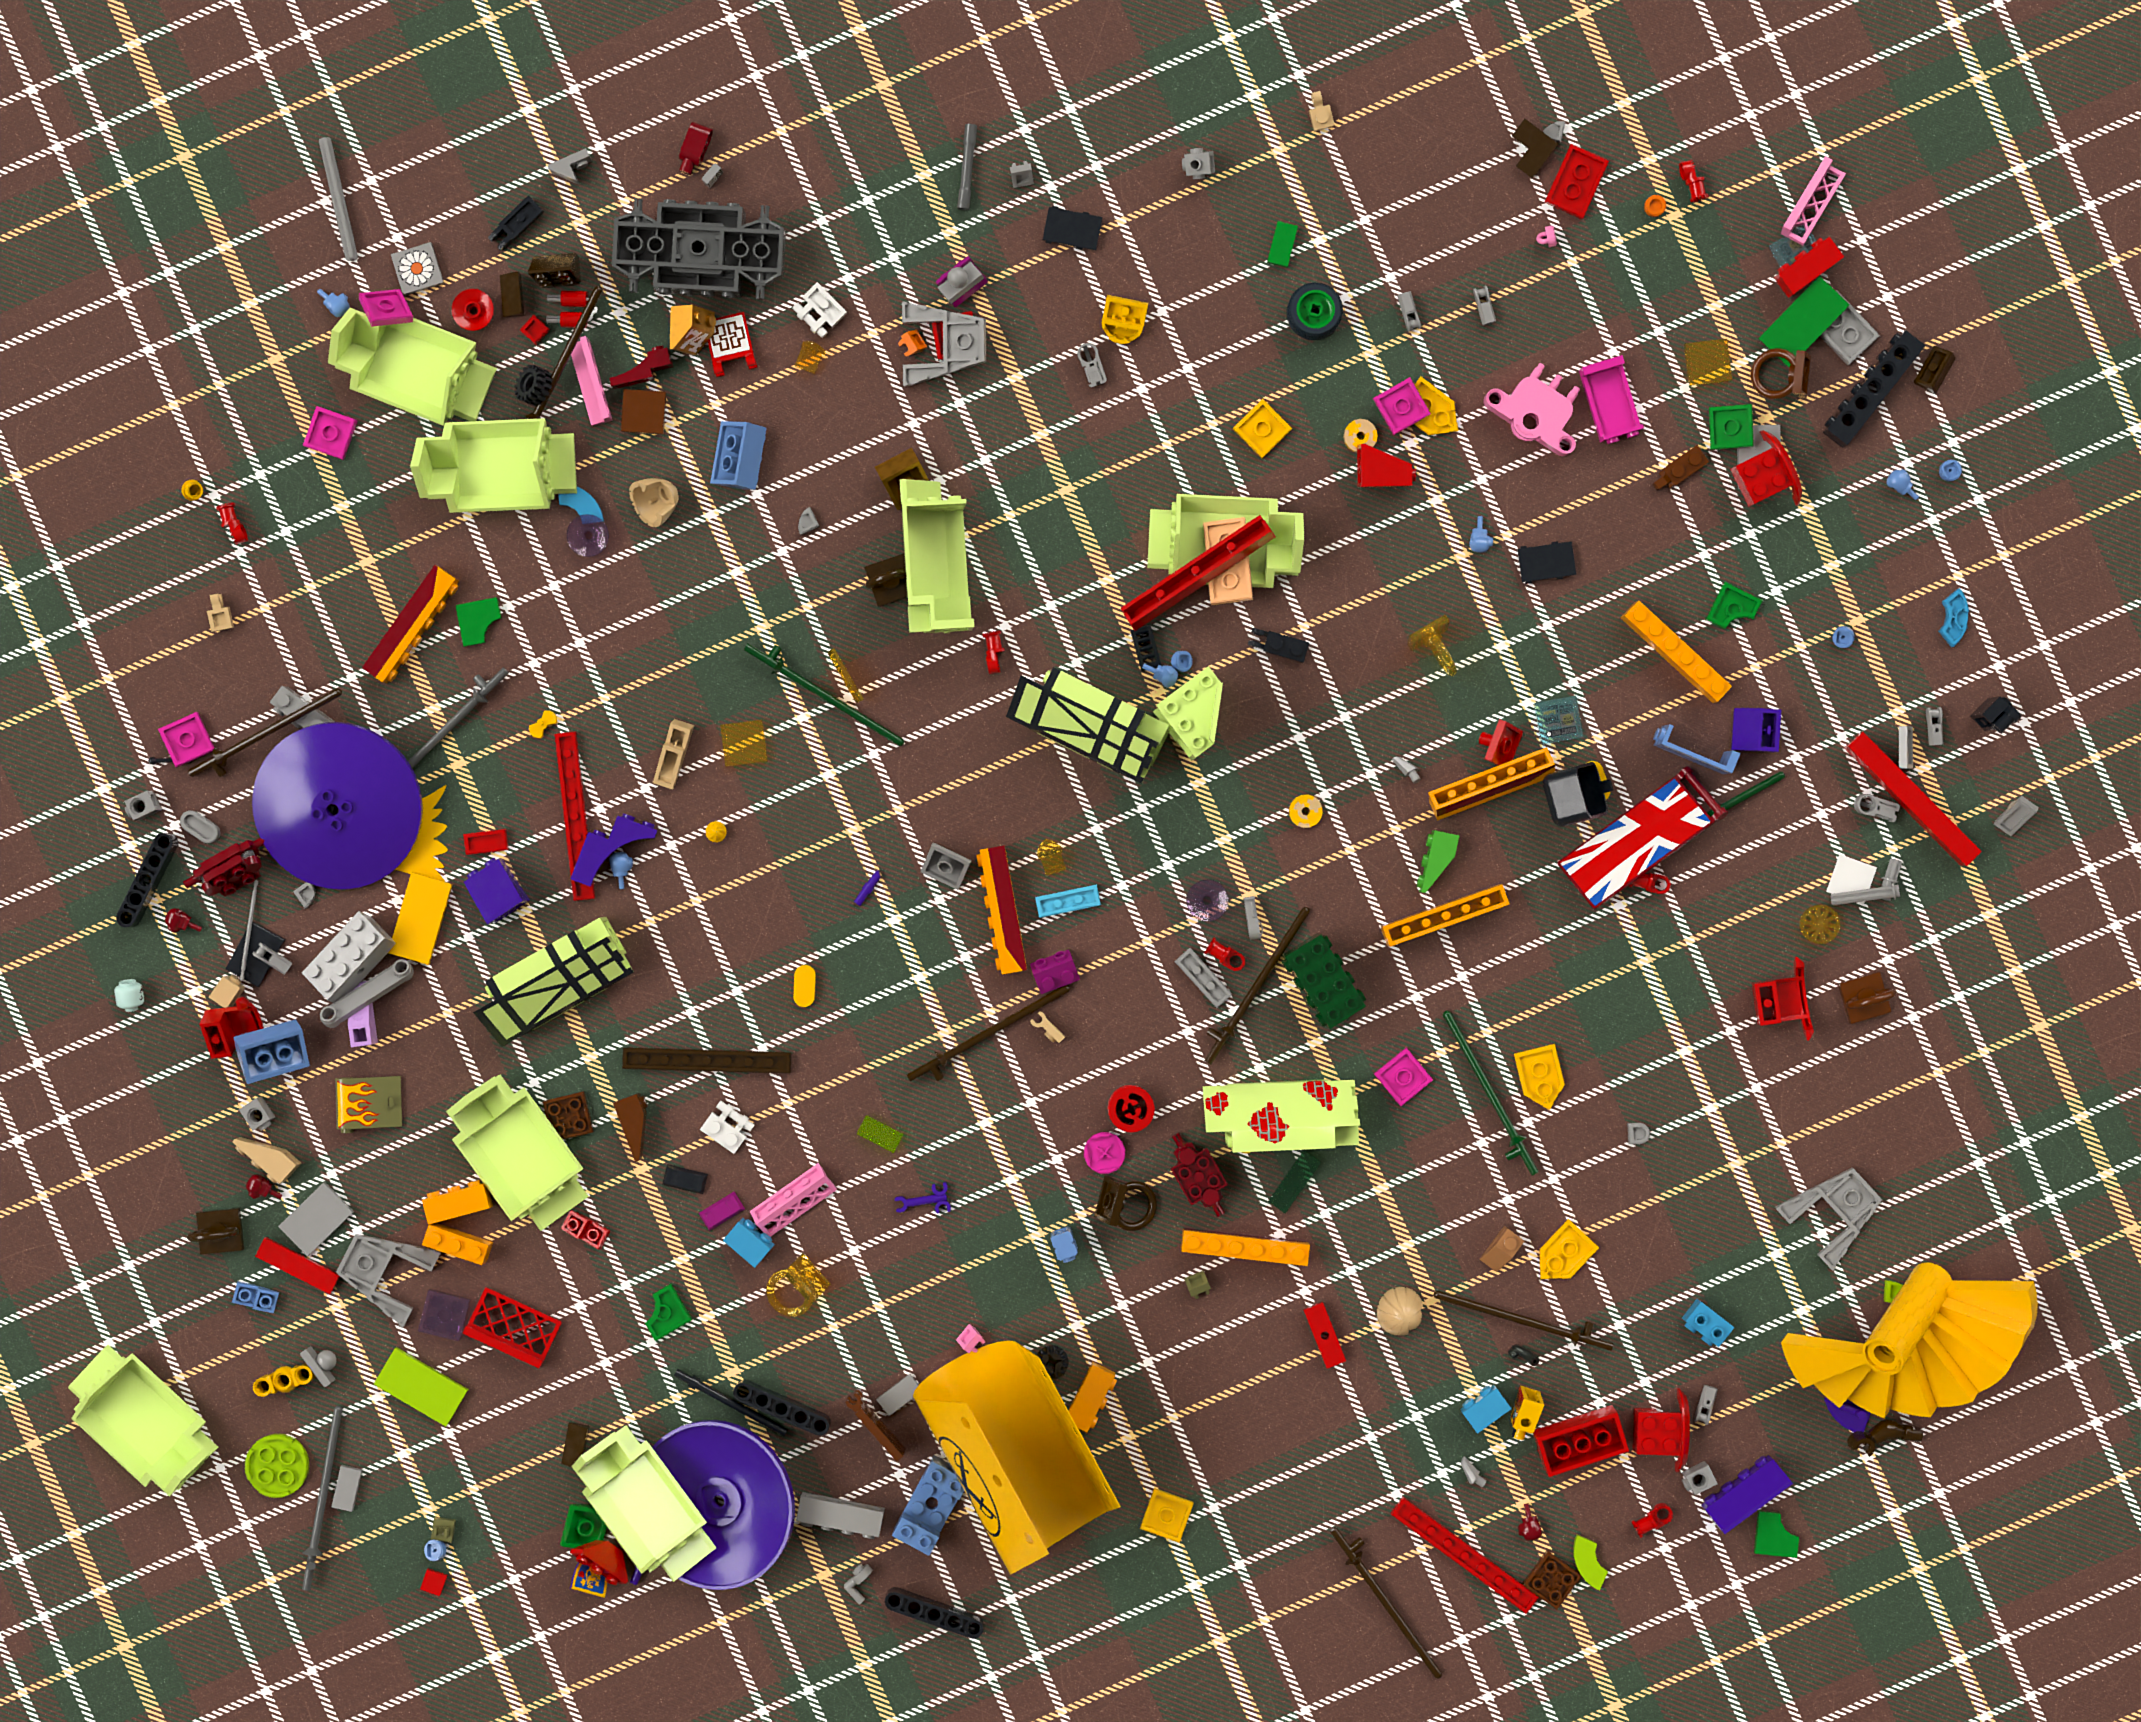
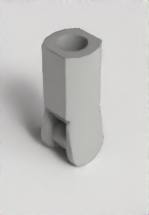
M1485 285L1479 290L1474 288L1473 295L1482 325L1486 326L1495 323L1496 318L1487 286ZM1485 297L1487 302L1480 303L1479 298Z
M1411 291L1399 294L1397 297L1407 331L1410 332L1411 329L1416 327L1420 329L1421 323ZM1413 314L1415 319L1408 321L1407 316Z
M1941 707L1932 710L1926 708L1929 746L1944 745L1943 713ZM1932 718H1937V724H1932Z
M260 942V947L256 952L253 951L252 954L285 975L292 963ZM267 951L272 954L269 959L263 957Z
M1709 1385L1703 1386L1694 1414V1422L1702 1421L1705 1425L1709 1424L1718 1391L1717 1388ZM1702 1407L1707 1408L1706 1414L1701 1413Z

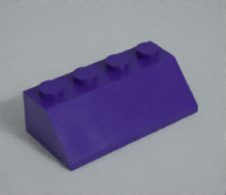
M1769 1455L1757 1459L1753 1467L1749 1470H1742L1738 1474L1737 1479L1733 1482H1726L1718 1493L1710 1494L1704 1499V1503L1701 1506L1724 1534L1793 1484Z

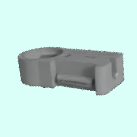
M1084 343L1079 347L1077 356L1082 367L1085 366L1084 370L1088 382H1091L1089 387L1103 384L1107 381L1098 355V349L1091 343ZM1087 346L1094 348V360L1091 359ZM1082 347L1088 362L1081 358L1080 352Z
M1861 794L1854 801V807L1858 813L1889 820L1888 822L1896 821L1897 816L1895 812H1898L1900 805L1875 797L1871 794ZM1869 797L1872 804L1862 802L1861 799ZM1860 806L1871 809L1868 812H1864Z
M1244 897L1250 940L1261 939L1263 926L1257 917L1255 897Z

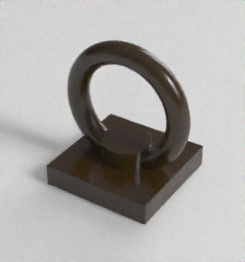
M904 553L864 567L869 579L865 584L866 588L872 589L878 607L907 598Z
M1104 1176L1094 1217L1108 1225L1118 1226L1127 1231L1140 1230L1146 1227L1154 1218L1157 1209L1156 1196L1153 1190L1145 1183L1131 1181L1123 1184L1114 1178ZM1136 1189L1142 1191L1147 1196L1148 1210L1141 1220L1130 1223L1120 1217V1212H1122L1125 1205V1193Z
M240 1208L196 1213L198 1231L190 1232L187 1235V1239L191 1242H199L200 1255L244 1250Z

